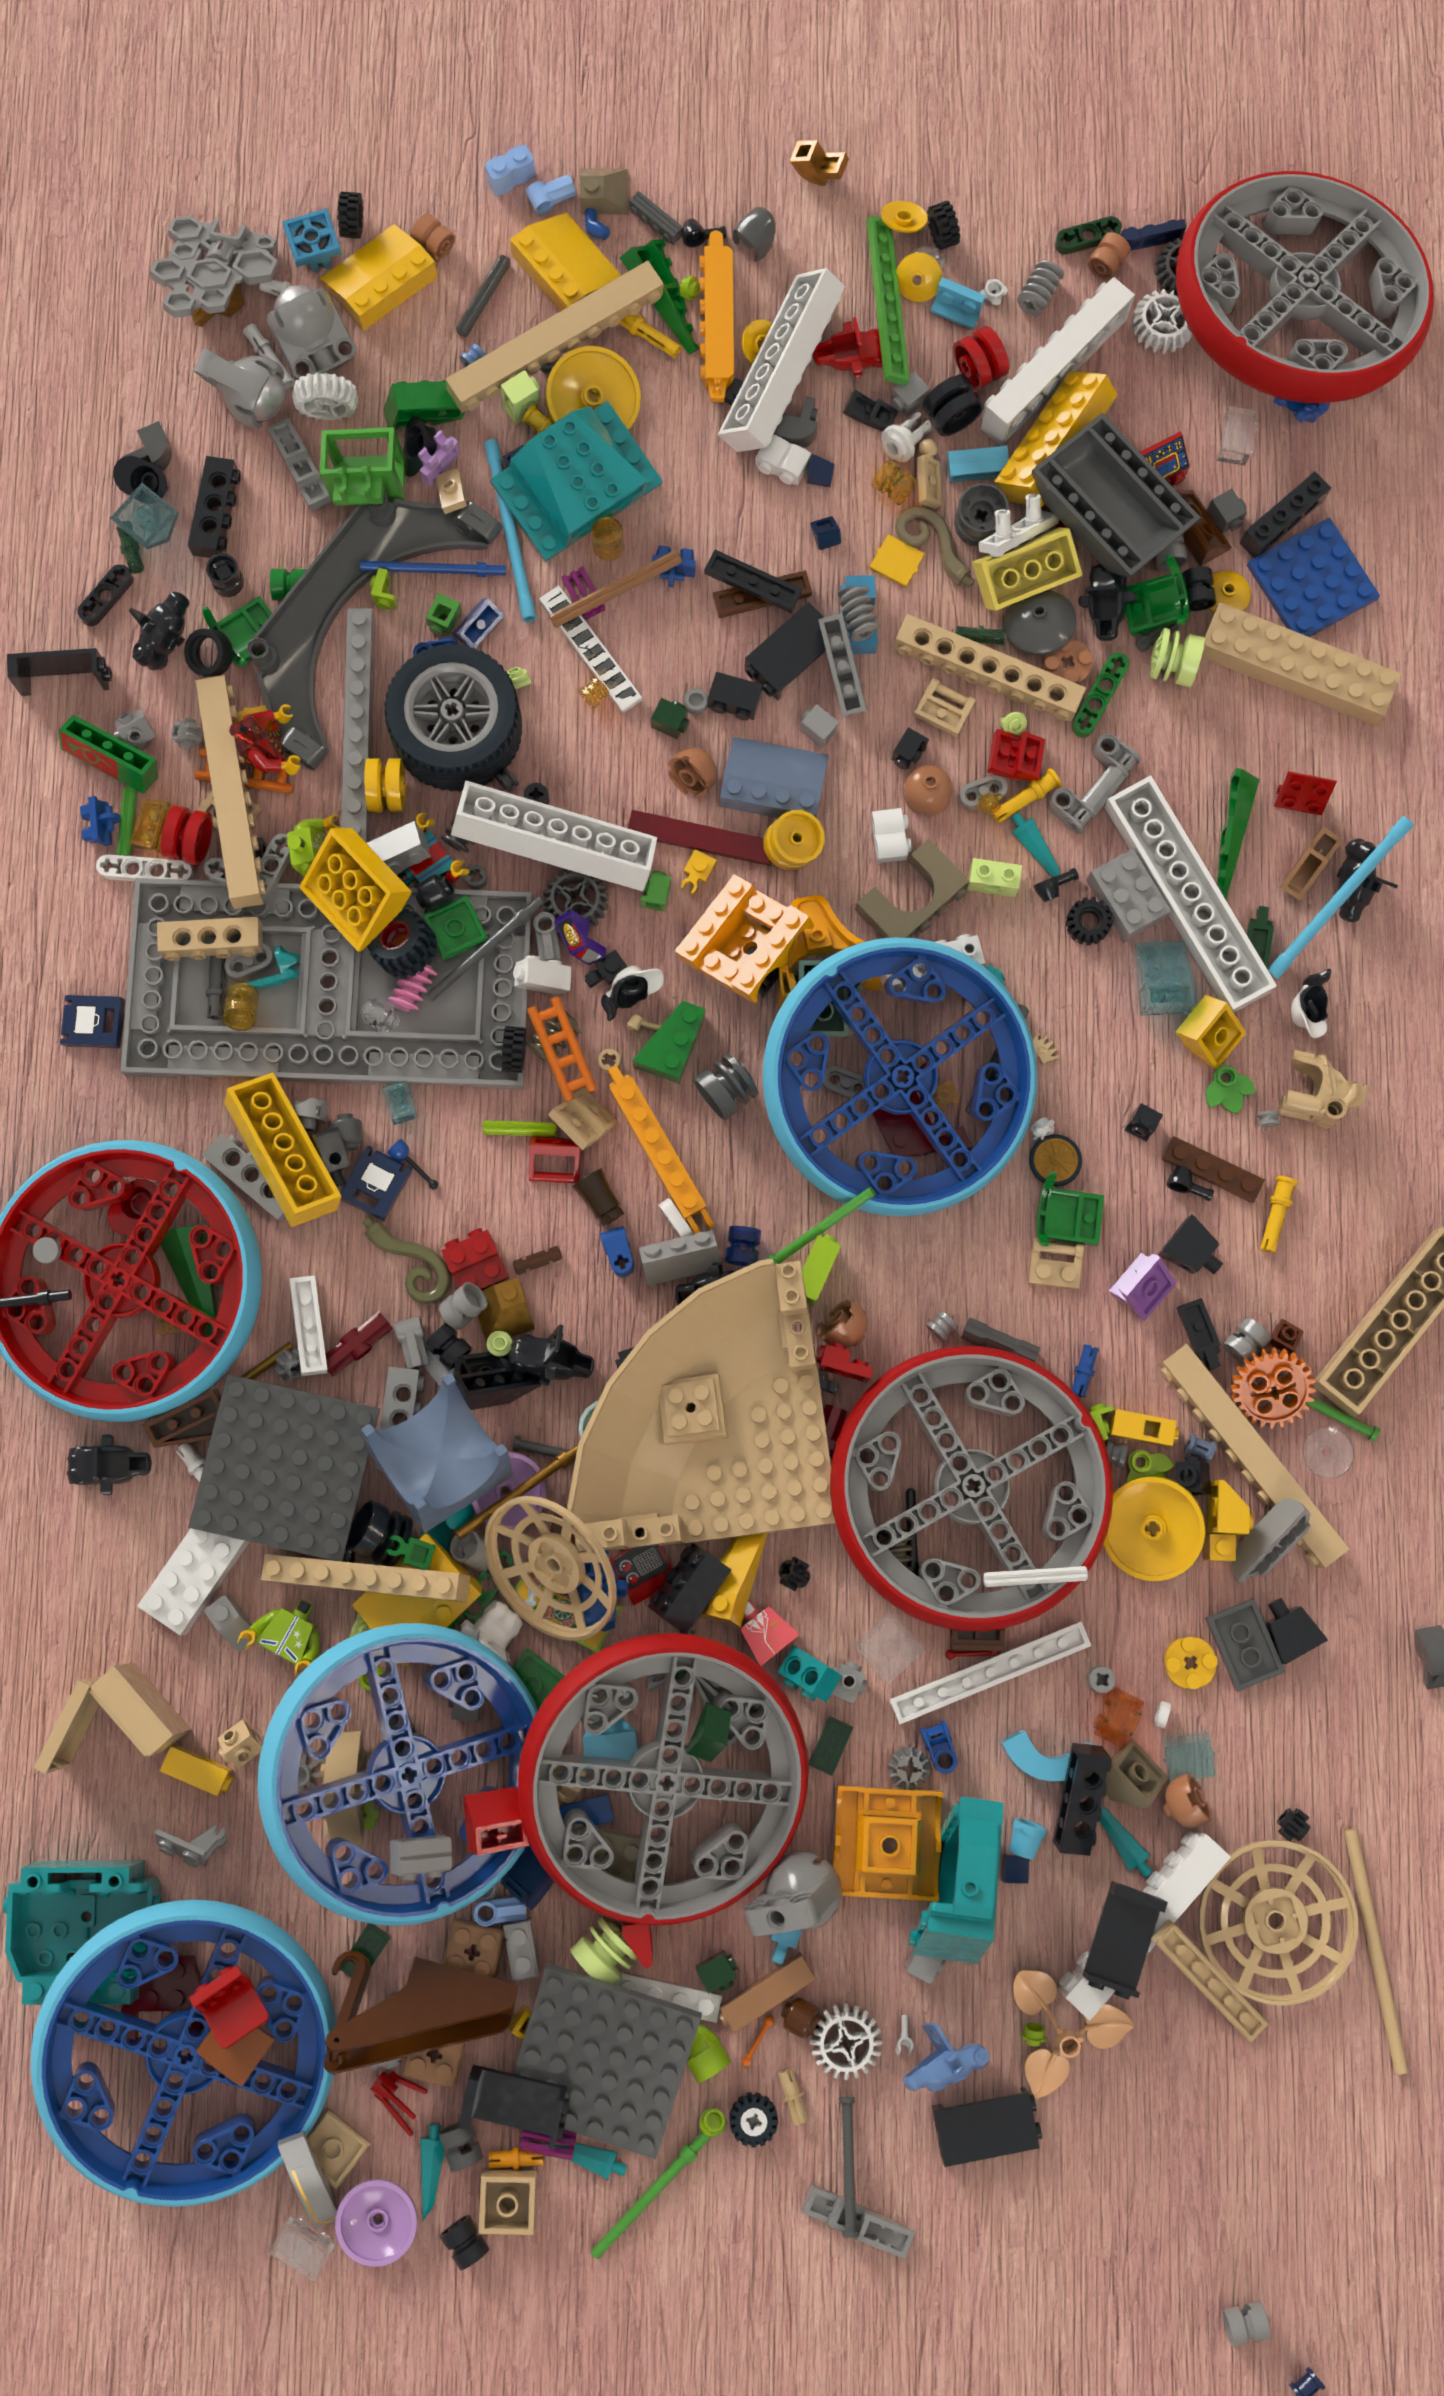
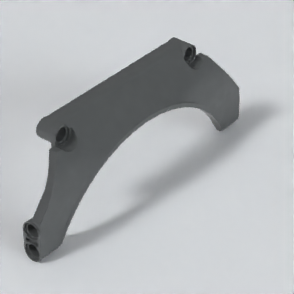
M384 491L383 504L379 506H374L373 504L358 505L251 641H249L247 652L252 663L260 669L256 677L267 711L272 710L274 713L278 712L284 704L291 706L290 710L284 713L286 715L293 714L288 723L282 724L275 720L279 725L280 735L275 736L277 745L288 755L300 757V763L310 770L314 771L329 752L319 726L315 704V673L319 653L325 636L340 610L361 587L372 579L373 575H377V571H360V561L402 562L419 555L437 551L487 549L503 527L496 518L474 503L466 501L467 507L445 514L441 503H420L396 498L391 503L388 501L387 494ZM265 650L263 655H255L257 651Z

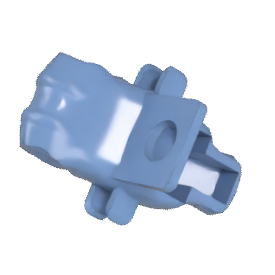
M925 2023L922 2027L937 2051H934L917 2064L911 2072L906 2074L903 2078V2083L910 2091H916L925 2087L931 2092L943 2090L950 2083L955 2084L966 2079L971 2070L984 2068L989 2060L988 2051L980 2044H967L964 2047L953 2050L937 2023Z

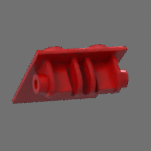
M1288 771L1283 784L1278 785V796L1274 806L1322 816L1337 781Z

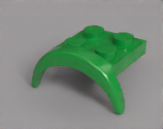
M1171 554L1166 556L1170 574L1127 586L1126 592L1132 591L1136 594V602L1126 604L1129 630L1132 636L1176 623L1177 625L1187 623L1190 618L1186 584L1179 565Z
M258 596L219 622H216L210 609L204 607L202 613L209 629L221 631L230 640L233 649V664L241 669L249 665L248 662L251 661V658L247 652V645L272 614L262 598ZM259 650L256 652L255 655L259 656L262 653H264L265 650Z
M1050 1172L1042 1186L1037 1208L1036 1237L1039 1244L1049 1246L1048 1239L1093 1246L1099 1245L1104 1195L1053 1188L1057 1173Z

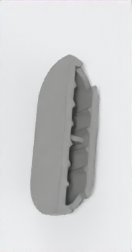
M1285 1499L1278 1502L1236 1547V1561H1232V1571L1237 1581L1247 1582V1578L1258 1574L1261 1577L1265 1576L1310 1529V1513L1303 1504L1294 1499Z

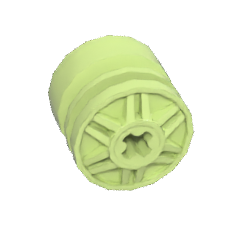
M1163 628L1152 651L1150 678L1157 679L1160 670L1163 669L1161 681H1167L1170 673L1175 672L1174 684L1191 688L1201 661L1205 637L1188 634L1182 644L1179 643L1180 631H1175L1171 641H1169L1170 629Z
M601 1916L598 1924L603 1931L596 1926L590 1928L596 1940L593 1942L583 1936L570 1951L591 1977L616 1984L622 1978V1974L616 1965L619 1963L623 1967L630 1969L633 1965L626 1955L635 1961H638V1958L623 1938L622 1927L607 1917Z

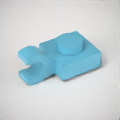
M802 1930L771 1935L770 1939L777 1942L771 1959L773 1962L780 1965L783 1964L788 1946L796 1949Z

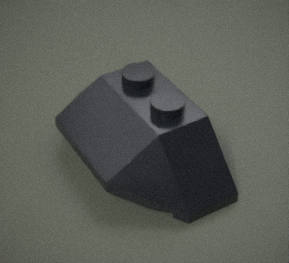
M489 1351L458 1356L455 1359L453 1371L456 1385L470 1410L509 1404L542 1385L539 1383L540 1376L532 1375L529 1372H516L510 1368L509 1354L497 1357Z

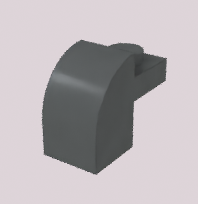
M806 396L800 417L783 413L782 421L777 426L775 435L802 448L809 446L815 440L818 431V422H815L818 414V409L815 408V398Z
M158 421L137 430L144 447L122 457L136 456L156 465L164 471L171 461L172 450Z
M1441 1625L1416 1630V1651L1424 1663L1423 1683L1427 1690L1443 1687L1444 1629Z

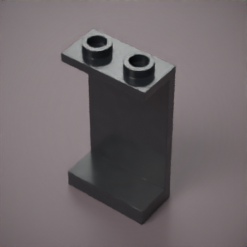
M809 602L745 657L744 667L746 674L752 680L756 679L762 684L763 691L769 697L773 696L777 701L781 698L782 690L826 652L818 619L824 617Z
M97 648L7 654V677L21 696L31 695V677L93 673L104 690H109V681H112L111 667L107 666L105 657L100 655Z
M1111 1881L1082 1974L1086 1980H1089V1986L1099 1990H1104L1106 1986L1114 1989L1116 1996L1127 2000L1130 1999V1996L1139 1998L1140 1992L1136 1988L1160 1911L1165 1913L1168 1904L1166 1900Z
M473 2064L467 2081L458 2127L469 2130L472 2119L476 2118L551 2136L548 2149L553 2150L556 2139L562 2140L565 2123L560 2121L562 2115L567 2116L570 2099L565 2098L567 2086Z
M1023 2087L1020 2088L1021 2093L947 2108H944L942 2104L932 2105L938 2144L944 2167L1039 2149L1038 2140L1042 2139V2132L1039 2122L1034 2121L1033 2112L1037 2111L1034 2095H1029L1027 2089Z

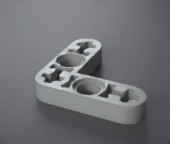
M287 834L275 835L261 859L263 872H259V878L264 880L266 886V894L262 895L263 900L268 899L273 894L290 861L288 845L287 848L283 847L281 851L278 848V845H283L284 842L287 844ZM214 857L207 860L204 865L207 878L211 882L227 888L223 859ZM270 862L279 864L277 870L272 872L267 871L265 867ZM219 866L222 872L216 871L213 874L211 869H217Z

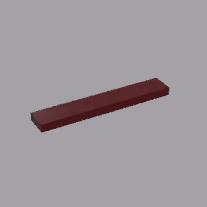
M631 811L628 829L657 837L656 842L692 850L696 849L706 853L766 866L771 864L764 851L763 838L641 811Z

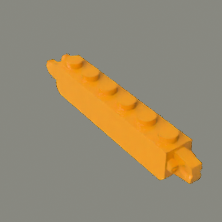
M715 230L709 234V246H704V256H700V271H704V278H700V293L705 294V299H700V314H705V321H700V336H705V343H700V358H705V365H700V380H705V390L709 392L710 402L723 403L726 390L734 381L733 250L729 246H723V234Z
M617 1065L608 1069V1074L613 1081L609 1084L611 1095L679 1213L687 1221L694 1234L700 1232V1228L693 1220V1217L701 1214L705 1225L709 1229L715 1227L706 1211L707 1206L633 1077H630L629 1074L623 1076Z

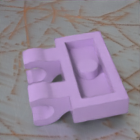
M439 430L433 437L438 444L436 453L433 456L428 453L425 447L418 453L419 459L423 462L420 468L422 482L429 487L436 481V475L443 473L460 454L458 441L452 436L447 439L443 435L442 430Z

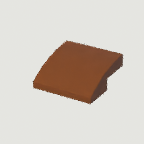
M258 2027L228 2049H222L210 2030L196 2052L215 2069L242 2087L275 2038L263 2028Z

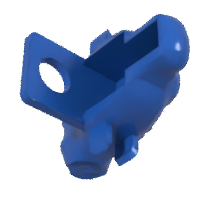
M605 1551L609 1558V1551ZM592 1562L584 1563L585 1574L595 1582ZM599 1563L602 1574L601 1589L609 1598L606 1575L602 1564ZM611 1564L616 1581L617 1598L626 1597L628 1582L626 1580H617L615 1568ZM583 1583L576 1588L581 1602L587 1600L592 1594ZM599 1599L592 1607L583 1611L586 1627L600 1621L607 1612L606 1607ZM616 1605L610 1621L601 1631L605 1632L615 1628Z

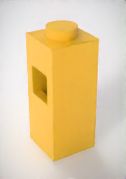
M1115 1409L1111 1412L1110 1433L1108 1436L1162 1447H1171L1173 1442L1176 1443L1178 1440L1179 1427H1176V1420Z
M178 1745L170 1746L160 1769V1772L215 1796L222 1795L224 1791L228 1792L234 1779L231 1776L232 1768Z

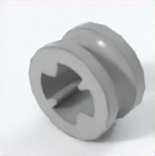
M1271 1110L1257 1113V1117L1260 1118L1258 1127L1280 1125L1281 1121L1277 1119L1280 1112Z

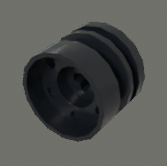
M369 1500L361 1508L352 1524L347 1548L349 1551L363 1557L371 1555L372 1561L381 1562L383 1566L393 1567L402 1555L389 1556L385 1553L386 1549L395 1551L398 1548L397 1542L390 1540V1536H400L407 1544L413 1531V1520L407 1515L401 1516V1513L398 1511H393L389 1514L388 1507Z

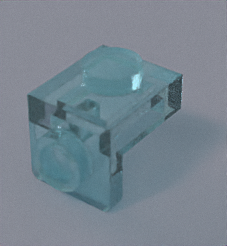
M406 1081L396 1082L382 1088L394 1125L418 1118L413 1096Z

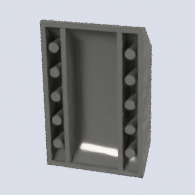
M1103 413L1031 471L1041 499L1049 509L1070 529L1075 537L1107 571L1128 578L1133 576L1201 518Z

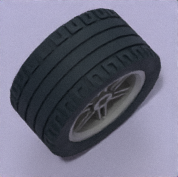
M458 644L438 645L415 654L413 658L408 659L401 666V669L395 673L396 675L392 678L391 685L388 686L386 701L384 702L385 722L397 756L402 758L405 768L411 772L412 776H416L420 782L423 781L428 786L432 785L433 788L459 792L463 790L465 781L483 786L487 785L486 783L494 780L495 775L501 774L502 769L512 763V759L515 758V753L519 750V744L521 743L522 718L512 679L509 678V674L507 671H504L503 666L499 665L497 660L492 659L484 651L476 650L474 647L459 646ZM450 693H455L454 698L450 697ZM479 702L480 705H472V703ZM431 725L435 726L432 733L427 730ZM473 726H478L480 728L479 731L476 733L471 732ZM449 740H458V742L450 744Z

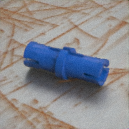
M1083 1345L1079 1365L1075 1366L1074 1370L1076 1376L1072 1391L1082 1398L1087 1396L1086 1393L1091 1376L1093 1377L1095 1374L1093 1368L1097 1353L1099 1352V1348H1092L1091 1345Z

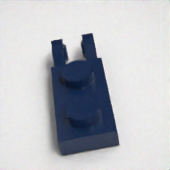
M1172 219L1163 224H1149L1139 230L1135 227H1129L1128 229H1123L1120 235L1127 240L1132 251L1168 244L1169 242L1173 243L1177 238L1182 241L1187 225L1185 219Z

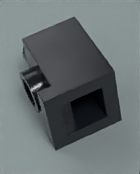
M908 727L893 751L892 760L899 768L909 769L912 762L917 764L923 751L925 752L928 746L929 739Z
M1140 1103L1124 1131L1147 1142L1149 1137L1155 1132L1163 1114Z

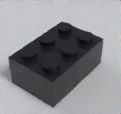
M692 1543L682 1551L680 1561L676 1567L668 1571L662 1587L652 1594L648 1607L682 1633L687 1634L729 1575L731 1569L707 1551Z

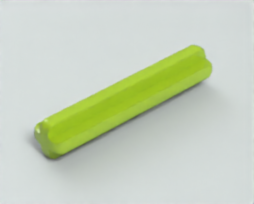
M485 1120L482 1130L485 1135L555 1137L557 1125L554 1122Z

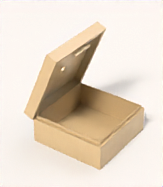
M135 1663L115 1665L102 1677L77 1681L34 1769L47 1774L69 1767L100 1705L144 1757H150L169 1750L170 1746L175 1745L191 1728Z

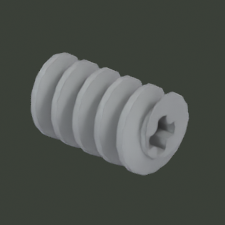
M1046 260L1039 261L1036 264L1030 278H1028L1026 285L1023 286L1022 292L1017 298L1018 305L1025 313L1032 316L1042 315L1041 310L1047 307L1046 302L1051 300V295L1056 290L1055 287L1059 286L1060 280L1064 277L1063 269L1056 263Z
M850 586L838 592L840 604L843 607L842 611L845 615V622L848 624V631L851 633L850 639L854 642L869 639L873 636L874 631L879 628V623L872 622L877 616L874 613H870L874 610V606L868 604L871 601V597L865 595L869 591L868 587Z

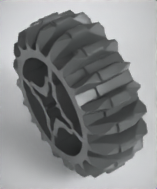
M1179 238L1174 241V244L1169 242L1166 248L1161 250L1159 258L1156 260L1155 275L1158 276L1157 284H1162L1161 289L1168 290V294L1174 290L1177 297L1176 265L1182 243Z
M565 869L561 870V877L558 874H554L553 879L555 882L547 881L546 884L549 889L543 890V895L547 897L542 900L544 902L543 905L548 906L544 909V912L552 914L556 919L570 910L574 912L582 911L586 914L581 916L597 926L599 923L596 917L603 919L605 913L602 910H608V904L605 901L609 900V895L604 893L607 890L606 885H600L602 879L575 871L567 874ZM579 883L574 888L566 887L569 884ZM588 887L596 895L594 906L585 898ZM558 894L566 902L563 913L555 904ZM580 896V902L572 903L571 898Z

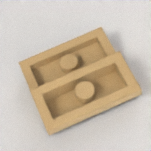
M585 1088L573 1093L575 1099L556 1106L548 1114L582 1151L598 1141L618 1124L612 1115Z

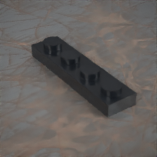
M718 550L713 551L704 569V574L791 614L802 594L801 588Z

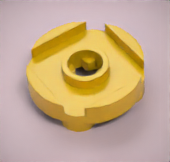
M1183 1637L1174 1640L1167 1647L1163 1660L1165 1672L1170 1681L1181 1688L1198 1689L1208 1684L1216 1672L1218 1663L1211 1646L1197 1637ZM1193 1656L1196 1659L1194 1662L1196 1667H1190L1187 1670L1184 1658H1191Z

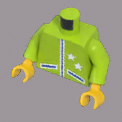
M333 814L323 820L321 818L302 820L294 827V831L287 833V845L289 847L292 867L303 877H305L325 840L323 828L329 832L331 828L341 827V825L336 826L333 823V820L339 818V815Z
M300 1599L294 1611L287 1608L274 1609L260 1617L248 1630L242 1631L237 1643L243 1638L248 1639L250 1642L246 1645L245 1649L249 1650L254 1640L257 1639L255 1643L296 1665L295 1676H297V1673L300 1670H305L317 1659L320 1653V1635L316 1630L317 1625L307 1620L314 1605Z

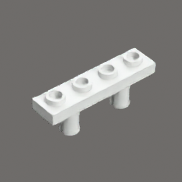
M1028 494L1025 496L1026 517L1011 525L1010 510L1001 509L995 511L996 532L979 542V552L988 553L992 557L1002 556L1004 552L1019 547V544L1034 539V536L1049 531V528L1059 523V518L1052 512L1041 510L1040 494Z

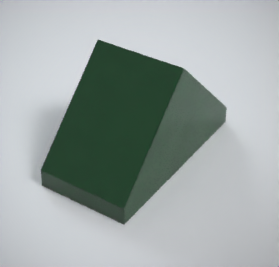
M706 1702L687 1747L686 1754L712 1762L727 1746L732 1712Z

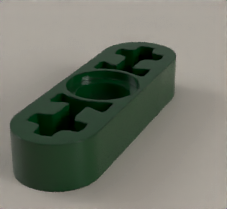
M1109 216L1063 229L1057 234L1055 248L1060 254L1068 255L1096 247L1105 234L1111 232L1110 229L1106 230L1107 226L1114 229V233L1120 235L1122 229L1121 221L1116 217ZM1090 231L1095 237L1092 240H1087L1082 236V233ZM1066 239L1067 242H1070V245H1067L1066 242H1062V240Z

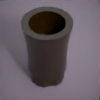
M602 1168L594 1171L572 1186L589 1206L596 1219L599 1218L603 1227L624 1214L619 1206V1201L607 1182Z

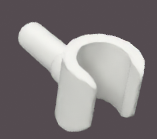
M901 2015V2038L895 2047L897 2055L901 2053V2045L907 2046L908 2056L913 2050L914 2045L908 2033V2015Z

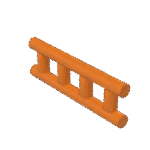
M200 747L199 756L207 757L206 747ZM244 753L245 763L252 764L248 759L247 753ZM267 757L268 759H280L274 757ZM207 758L204 771H195L196 780L211 782ZM254 767L253 777H248L249 784L245 785V787L289 794H292L294 789L293 784L286 783L288 773L285 769H281V772H278L277 781L275 782L262 780L264 771H259Z
M557 996L550 999L553 1007L538 1012L535 1005L528 1008L527 1012L564 1101L568 1102L575 1099L572 1091L586 1086L588 1093L598 1088L561 999ZM557 1016L562 1031L548 1036L543 1021ZM567 1040L572 1054L558 1059L552 1045ZM576 1063L582 1077L567 1082L562 1068Z

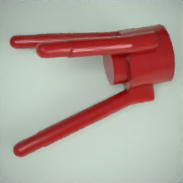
M383 2071L370 2090L375 2093L374 2096L383 2103L406 2133L412 2136L413 2131L389 2100L394 2102L411 2119H415L416 2115L394 2095L398 2089L395 2083H400L423 2094H427L428 2090L400 2077L394 2071L390 2075Z

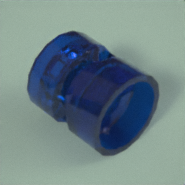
M729 1226L728 1242L731 1243V1246L727 1247L725 1262L746 1267L758 1262L759 1251L755 1248L760 1245L761 1230L746 1226ZM746 1247V1251L740 1250V1248Z

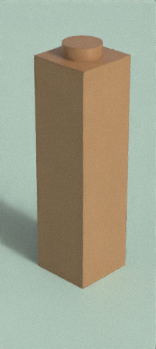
M801 1952L720 2005L722 2013L719 2014V2018L726 2029L731 2027L734 2033H736L816 1980L814 1973Z

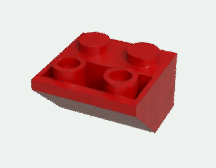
M515 1786L463 1795L467 1849L478 1856L529 1846V1839L519 1811L518 1792Z

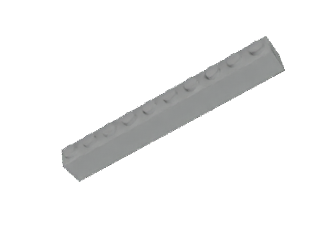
M347 608L341 828H353L368 843L370 842L371 813H368L366 806L364 771L366 759L372 758L376 620L372 608Z

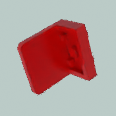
M237 1965L225 1968L219 1973L217 1979L211 1983L200 1985L195 1990V1994L189 1997L192 2006L202 2012L222 2049H228L269 2020V2013L246 1971Z

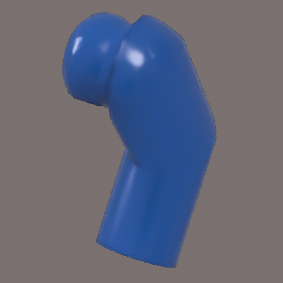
M586 209V232L596 239L606 240L610 235V229L597 221L595 209Z

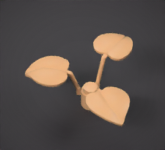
M1024 1969L1018 1971L1014 1978L1013 1995L1020 2010L1028 2015H1036L1043 2008L1057 2031L1056 2044L1059 2049H1054L1051 2053L1046 2048H1039L1031 2052L1025 2060V2076L1035 2099L1052 2093L1066 2080L1070 2069L1067 2058H1073L1079 2054L1081 2050L1080 2043L1083 2042L1086 2030L1087 2039L1093 2046L1107 2049L1119 2043L1134 2027L1131 2019L1122 2010L1105 2003L1090 2021L1085 2017L1087 2025L1081 2027L1078 2035L1071 2029H1061L1047 2007L1048 2004L1055 2000L1057 1995V1986L1053 1978L1043 1971Z

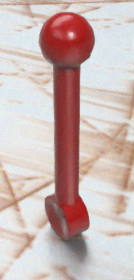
M949 1649L946 1651L945 1656L947 1659L952 1660L955 1657L997 1656L1000 1653L999 1651L954 1652Z

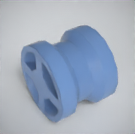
M474 343L470 346V350L467 353L463 352L459 358L463 366L466 367L486 354L482 348Z

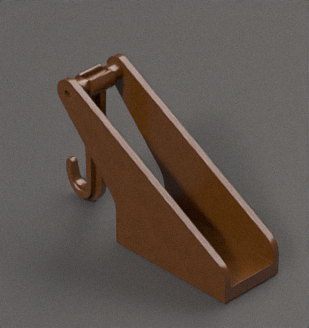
M358 1951L344 1952L334 1962L332 1975H337L343 1963L347 1961L353 1962L355 1969L335 2029L326 2036L324 2068L331 2074H338L503 2033L511 2023L519 1984L415 1957L405 1987L357 2015L370 1976L371 1965L368 1958Z

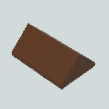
M1177 490L1176 492L1201 517L1197 523L1183 533L1184 544L1199 566H1203L1229 551L1232 547L1193 490Z

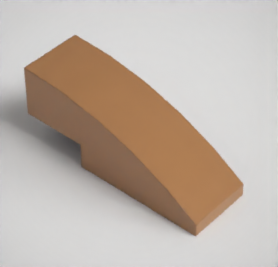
M1323 826L1280 888L1301 901L1341 845L1343 839Z

